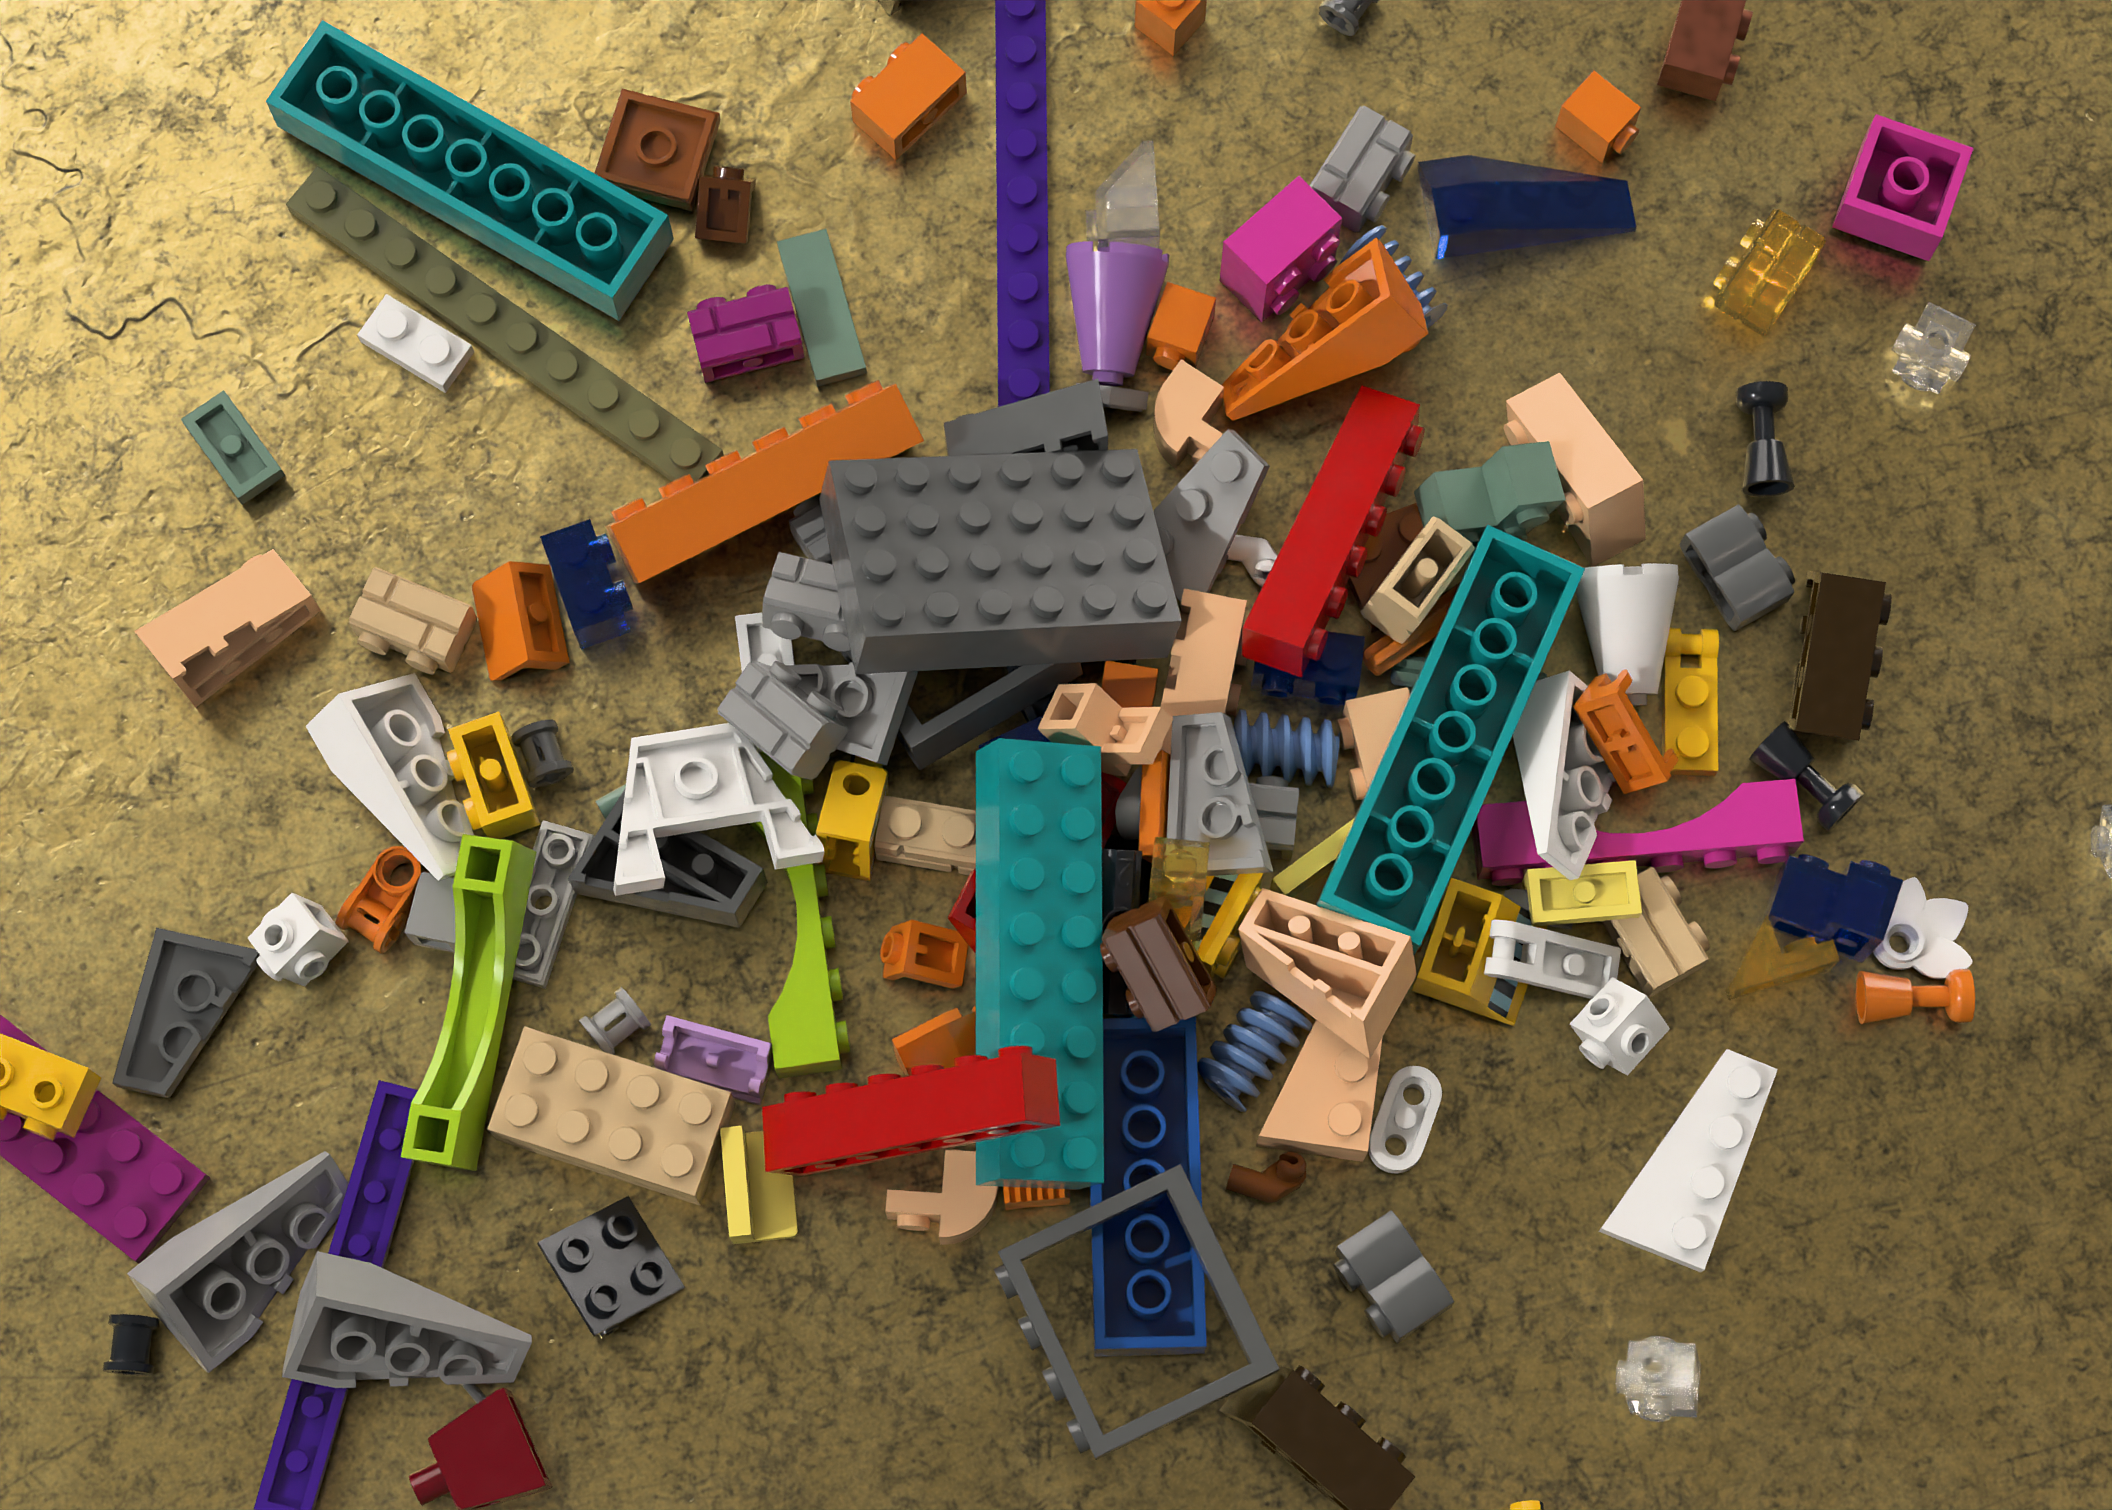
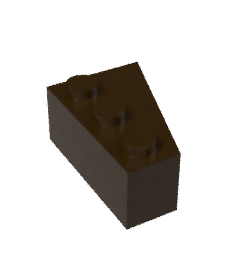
M1807 571L1806 587H1811L1812 593L1808 616H1803L1801 621L1800 634L1805 635L1800 663L1796 664L1789 720V726L1792 730L1858 741L1860 740L1861 730H1869L1874 711V700L1867 698L1870 677H1878L1883 657V648L1875 646L1879 625H1887L1892 603V595L1884 593L1886 582Z
M1278 1365L1280 1369L1277 1373L1232 1394L1219 1410L1231 1421L1235 1419L1245 1424L1262 1439L1260 1444L1273 1455L1277 1452L1302 1474V1478L1341 1510H1390L1415 1478L1402 1465L1406 1458L1402 1451L1382 1436L1375 1442L1361 1429L1366 1421L1344 1402L1339 1401L1334 1406L1320 1394L1325 1385L1315 1375L1300 1365L1295 1371Z

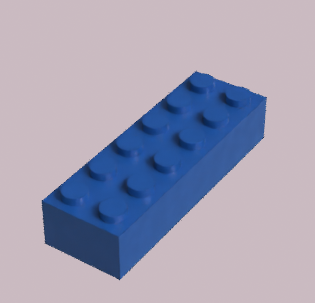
M1196 1016L1186 1020L1181 1019L1177 1024L1157 1032L1152 1031L1146 1018L1103 1019L1104 1183L1090 1186V1207L1180 1164L1202 1207ZM1167 1193L1091 1228L1094 1357L1204 1354L1207 1347L1204 1270Z

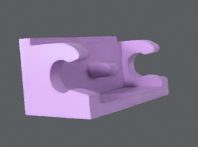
M666 1015L662 1028V1035L664 1036L663 1045L660 1053L656 1052L655 1068L729 1091L734 1099L761 1105L774 1061L771 1043Z

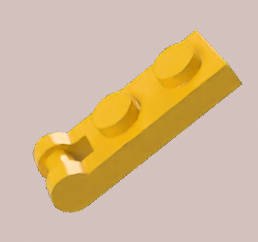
M1681 628L1669 629L1662 667V757L1670 748L1673 749L1678 757V762L1670 772L1671 775L1715 776L1718 772L1717 658L1719 633L1717 629H1701L1699 634H1684L1681 632ZM1681 654L1698 655V668H1681Z

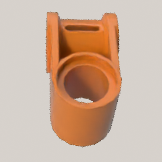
M392 846L383 850L377 856L359 886L345 900L337 915L336 925L342 930L353 929L374 943V950L384 954L399 938L407 923L420 874L422 872H430L406 847ZM403 863L413 864L414 874L407 884L402 886L391 885L392 871L398 865ZM365 915L373 917L379 921V924H375L365 918Z

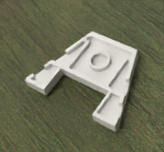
M730 723L631 738L613 888L615 896L664 888L665 875L655 838L760 821L764 828L775 870L822 862L825 851L817 835L812 836L800 820L801 813L793 801L786 799L772 780L773 773L753 744Z

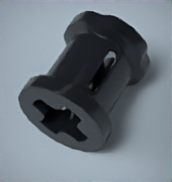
M130 1314L109 1315L108 1324L113 1326V1339L110 1360L104 1362L103 1371L123 1375H153L154 1366L149 1363L153 1330L159 1328L160 1319Z

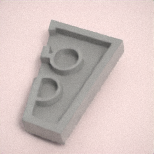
M850 662L849 665L827 666L819 664L786 665L802 678L797 686L806 694L810 695L812 691H815L829 699L839 708L835 717L848 727V733L836 749L887 766L918 671L855 674L853 662Z
M1222 712L1173 716L1165 873L1173 878L1273 872L1231 718Z

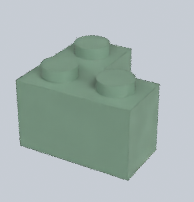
M1549 441L1502 446L1481 467L1434 472L1414 491L1423 528L1434 516L1441 519L1473 543L1472 545L1475 548L1487 525L1526 541L1528 539L1527 534L1536 526L1547 522L1550 519L1549 514L1566 500Z

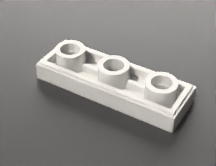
M542 821L533 850L537 853L513 980L546 989L577 896L568 878L593 840V834ZM542 896L551 897L552 902L549 907L542 910L535 908L537 899Z

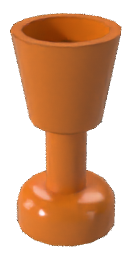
M1969 969L1950 971L1945 978L1944 985L1912 986L1908 978L1859 971L1857 975L1856 1009L1861 1024L1907 1016L1911 1014L1913 1007H1945L1946 1014L1950 1020L1957 1023L1972 1022L1974 1017L1975 986Z

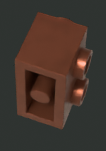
M1681 0L1657 85L1716 101L1722 83L1732 86L1740 60L1739 55L1731 54L1735 39L1745 40L1753 15V11L1744 9L1746 0Z

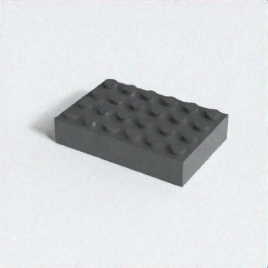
M1137 449L831 460L828 462L819 500L855 674L1168 658L1182 620Z

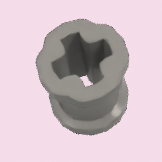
M622 987L615 991L616 998L591 1018L584 1016L579 1020L602 1051L613 1055L615 1054L614 1047L639 1027L646 1030L651 1026L650 1021ZM620 1015H626V1017L622 1021L616 1024L609 1031L604 1030L605 1027H607Z

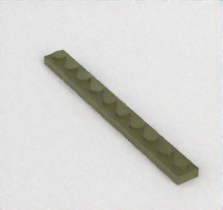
M319 166L315 168L286 203L290 213L669 480L674 481L690 474L695 482L709 475L705 467L706 464L724 456L723 450Z

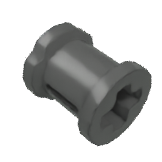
M1324 0L1319 6V15L1330 27L1344 35L1352 36L1359 29L1358 21L1371 3H1378L1379 0Z
M541 720L528 724L515 731L511 736L514 746L521 748L530 772L526 776L529 787L549 786L567 778L568 775L574 772L571 761L564 760L555 735L559 731L555 720ZM540 747L543 751L545 760L543 759V756L541 754Z

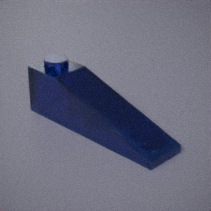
M1472 155L1421 161L1417 165L1434 259L1635 232L1637 228L1628 181Z

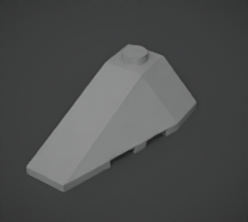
M324 1151L174 1236L127 1274L153 1313L206 1372L210 1373L249 1341L263 1323L259 1319L263 1311L278 1291L284 1294L294 1280L289 1276L308 1249L317 1248L339 1217L349 1183L331 1155Z
M317 1251L300 1291L282 1369V1377L333 1388H356V1380L389 1379L390 1387L409 1386L408 1378L440 1377L447 1385L514 1383L532 1344V1335L372 1263Z

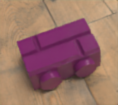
M760 285L750 289L746 293L747 297L728 302L723 297H712L699 302L696 310L687 312L705 383L805 358L788 287L776 289L774 285Z

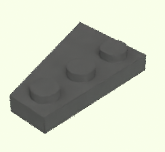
M156 928L112 1084L123 1089L170 1098L257 967L256 959L260 956L257 950Z

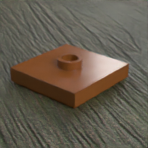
M622 89L595 174L635 197L692 211L699 191L700 176L704 175L721 121L720 114Z

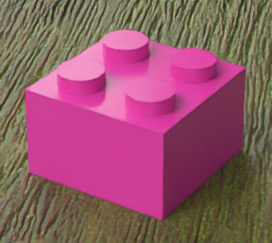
M1875 114L1862 141L1832 228L1930 261L1944 235L1974 148Z
M1300 176L1296 177L1223 241L1219 281L1261 323L1273 312L1277 315L1283 314L1298 299L1300 295L1299 289L1311 279L1315 283L1319 282L1336 265L1337 260L1335 257L1337 247L1340 244L1339 235L1342 217Z

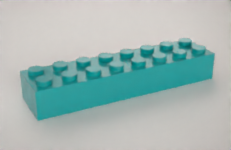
M323 20L266 100L277 127L620 321L674 240L669 217L664 212Z
M1486 526L1316 906L1411 936L1413 954L1415 955L1422 944L1585 568L1492 526Z
M999 738L976 751V1055L987 1056L988 1059L999 1057L998 1050L1000 1048L1030 1046L1032 1047L1033 1055L1055 1058L1060 1126L976 1142V1186L1082 1189L1104 1183L1103 964L1100 950L1102 942L1100 746Z

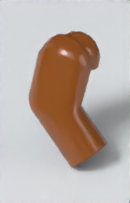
M1284 1152L1279 1156L1277 1162L1261 1172L1233 1164L1226 1190L1266 1203L1277 1202L1301 1187L1306 1179L1305 1159L1296 1152Z

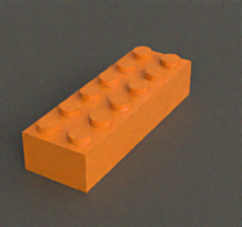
M879 380L871 382L845 395L849 405L838 411H835L832 403L827 406L825 405L799 418L798 420L802 428L789 435L785 427L754 440L752 444L756 451L743 458L740 457L736 450L706 464L705 467L709 475L695 482L691 475L688 474L658 488L662 498L647 506L643 498H638L612 511L615 522L605 527L634 583H641L821 493L828 462L831 460L891 458L923 442L924 439L897 385L893 384L883 388Z

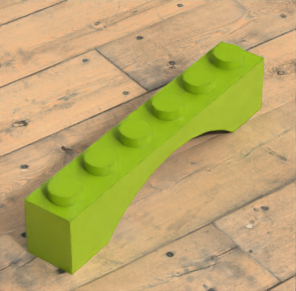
M758 752L773 773L772 780L786 799H791L801 813L800 820L812 836L816 835L818 815L817 813L807 814L805 801L806 794L815 793L813 779L809 780L791 775L765 752ZM762 822L747 823L767 842ZM813 863L784 868L791 882L796 901L797 940L793 964L783 991L768 1015L774 1067L778 1079L843 1069L841 1054L851 1052L846 1020L836 1022L833 1001L843 1000L839 968L829 969L826 949L836 948L832 916L821 917L819 897L829 896L824 864L814 865Z
M467 834L462 835L453 882L455 953L449 1001L433 1059L419 1090L411 1102L401 1153L402 1158L452 1168L477 1170L537 853L515 841Z

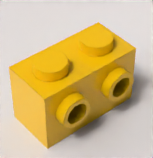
M500 712L448 729L455 749L447 751L446 754L456 781L466 780L471 798L463 800V804L473 830L482 828L487 837L502 839L541 825L510 733Z
M0 1033V1120L4 1121L7 1112L26 1119L22 1128L34 1134L54 1140L57 1132L74 1138L100 1083L101 1077L88 1067Z

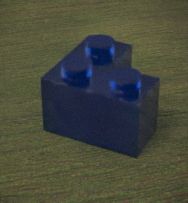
M1800 854L1796 858L1789 855L1780 867L1760 926L1863 963L1884 940L1903 880L1891 876V870L1888 867L1873 861L1861 860L1859 864L1851 861L1840 874L1829 870V864L1818 857Z

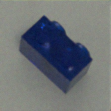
M589 519L540 536L580 648L584 649L630 633L631 631L624 612L633 610V606L624 581L620 580L613 583L607 565L617 561L607 533L596 536Z
M1328 631L1327 642L1318 661L1310 659L1302 678L1254 661L1250 690L1261 692L1263 695L1272 698L1287 699L1295 696L1314 699V701L1324 705H1344L1346 700L1357 697L1366 636Z

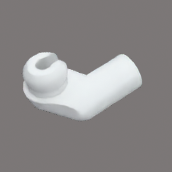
M1235 535L1227 553L1229 555L1227 560L1241 561L1254 582L1263 587L1278 555L1266 539Z

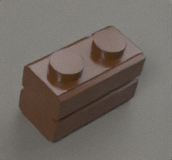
M1162 896L1142 905L1139 909L1134 908L1113 917L1108 922L1101 938L1103 942L1100 944L1103 960L1110 971L1114 973L1120 971L1128 986L1126 998L1131 1011L1139 1019L1145 1017L1152 1031L1157 1032L1177 1024L1181 1019H1189L1207 1011L1211 1007L1217 988L1167 897Z

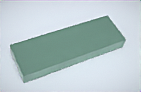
M822 229L777 241L779 254L817 387L867 374L827 230Z

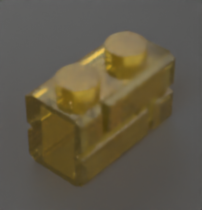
M1773 209L1765 223L1756 218L1740 242V245L1745 247L1746 251L1738 262L1729 258L1713 285L1720 288L1714 305L1717 309L1735 320H1741L1743 325L1761 336H1767L1820 256L1826 243L1825 237L1806 225H1800L1798 220L1779 209Z

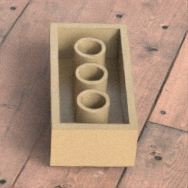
M524 1026L487 1130L498 1141L701 1206L721 1148L720 1128L728 1127L736 1102L729 1091Z

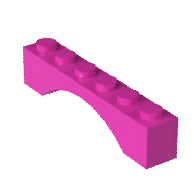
M1796 779L1742 783L1723 802L1698 818L1672 828L1646 833H1608L1596 830L1597 837L1585 864L1636 860V867L1651 866L1654 867L1657 873L1680 870L1684 868L1683 863L1704 861L1706 868H1723L1735 865L1737 863L1736 858L1757 857L1758 863L1761 864L1787 861L1790 859V854H1794L1804 842ZM1527 801L1482 804L1472 827L1477 880L1491 879L1492 885L1496 886L1514 885L1522 882L1527 869L1553 867L1537 853Z

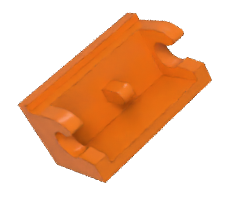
M1627 669L1621 671L1617 679L1612 683L1607 673L1594 677L1573 705L1623 794L1667 782L1671 777L1670 772L1678 762V757L1672 748L1668 749L1662 757L1625 693L1633 681Z

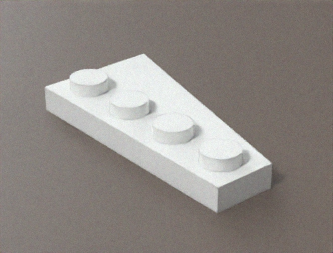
M1726 1049L1598 1232L1698 1272L1704 1271L1778 1069Z

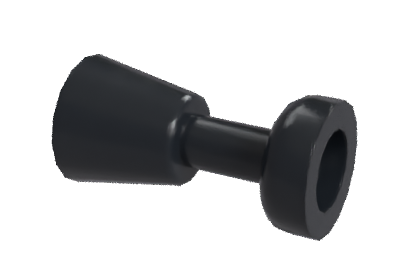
M1759 381L1742 385L1735 392L1736 404L1742 412L1753 415L1754 441L1747 446L1742 491L1744 494L1757 497H1769L1788 493L1794 489L1795 485L1784 444L1782 441L1775 439L1774 413L1785 408L1788 402V387L1783 383L1774 381Z
M1786 721L1773 730L1749 758V760L1781 780L1796 779L1804 789L1822 804L1817 813V821L1828 832L1850 812L1865 794L1853 783L1844 784L1837 790L1811 766L1815 758Z

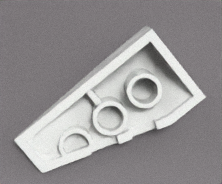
M1570 670L1536 681L1513 733V739L1537 853L1567 879L1574 880L1580 877L1597 837L1595 821L1599 814L1607 812L1612 799L1608 791L1612 782L1616 780L1573 708V705L1588 686Z
M413 673L339 693L306 725L308 732L330 770L438 881L455 876L462 835L474 834L465 807L457 801L452 785V780L455 777L449 760H445L440 742V737L445 733L441 717L416 674Z

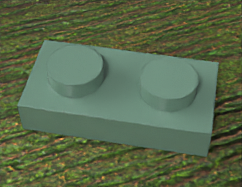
M224 390L181 419L242 505L285 476L280 466Z

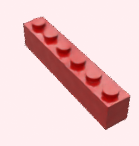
M1361 385L1242 627V657L1301 678L1310 659L1316 661L1320 659L1328 638V630H1325V627L1330 617L1335 619L1340 617L1348 595V589L1345 588L1350 576L1358 578L1367 557L1368 549L1364 546L1369 535L1373 537L1379 535L1387 513V507H1384V504L1389 495L1396 497L1402 487L1406 474V467H1403L1407 456L1416 457L1421 447L1425 428L1418 426L1420 404Z
M1009 1046L1000 1048L998 1050L999 1057L988 1059L987 1056L983 1055L957 1057L954 1059V1067L944 1069V1066L935 1064L919 1065L910 1068L911 1076L901 1078L899 1074H877L869 1076L868 1085L858 1087L856 1083H834L825 1086L826 1094L817 1095V1093L809 1091L787 1093L784 1095L783 1103L762 1107L765 1172L806 1176L1060 1126L1056 1059L1033 1055L1032 1047Z

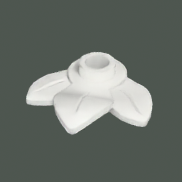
M1916 877L1909 878L1892 888L1885 899V920L1877 926L1872 936V949L1876 958L1888 968L1906 970L1913 967L1932 979H1944L1952 970L1967 969L1973 961L1969 954L1953 941L1964 926L1968 905L1965 902L1948 898L1926 900L1923 887ZM1890 937H1902L1907 944L1906 952L1899 953L1894 951L1889 943Z

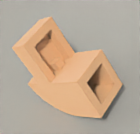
M1182 359L1160 388L1154 410L1153 432L1157 448L1163 458L1175 469H1177L1187 453L1192 456L1191 460L1196 464L1223 435V433L1210 426L1209 423L1222 406L1224 386Z
M1097 683L1058 684L1038 726V730L1052 743L1100 746L1101 772L1116 776H1127L1132 764H1153L1162 748L1163 740L1173 718L1161 707L1122 708Z
M945 1149L942 1193L887 1189L885 1212L887 1219L897 1220V1228L924 1231L929 1230L930 1222L940 1223V1245L955 1244L973 1237L986 1226L997 1205L999 1186H976V1151Z

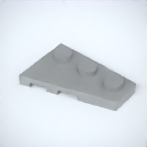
M1227 429L1153 510L1175 597L1180 602L1184 588L1205 593L1210 592L1218 573L1222 572L1229 557L1227 553L1239 526L1244 524L1270 467L1231 429Z

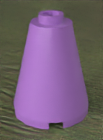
M1093 241L1071 243L1066 247V262L1082 372L1092 375V380L1098 378L1099 385L1123 386V378L1133 377L1169 266V254H1162L1163 250L1141 244L1109 242V247H1100L1097 251H1093Z

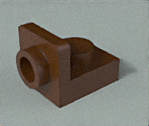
M714 166L713 175L705 174L700 176L695 238L748 243L752 191L755 190L756 179L744 178V169L726 166Z

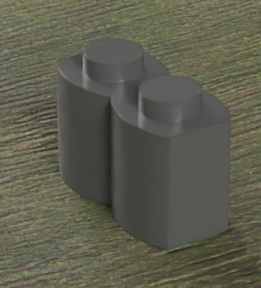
M1739 504L1686 533L1679 544L1692 570L1707 588L1715 606L1734 632L1787 603L1794 594L1792 585L1795 583L1793 572L1788 563L1780 556L1775 558L1766 548L1764 541L1767 539V534L1759 518L1754 513L1747 514Z
M1392 1210L1339 1244L1336 1248L1335 1253L1339 1261L1333 1264L1335 1271L1350 1292L1359 1288L1371 1306L1365 1309L1364 1312L1373 1328L1382 1338L1390 1334L1398 1344L1450 1309L1454 1304L1449 1291Z

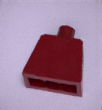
M504 1387L496 1390L428 1438V1442L437 1462L409 1475L413 1491L422 1506L450 1493L458 1510H478L543 1492L553 1487L513 1394Z

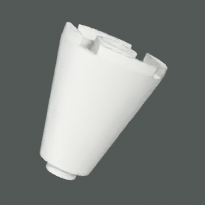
M1647 563L1641 564L1642 567H1624V564L1586 567L1575 591L1598 676L1607 673L1612 683L1617 679L1621 671L1627 669L1633 681L1625 693L1633 706L1647 705V695L1658 694L1679 581L1678 565Z

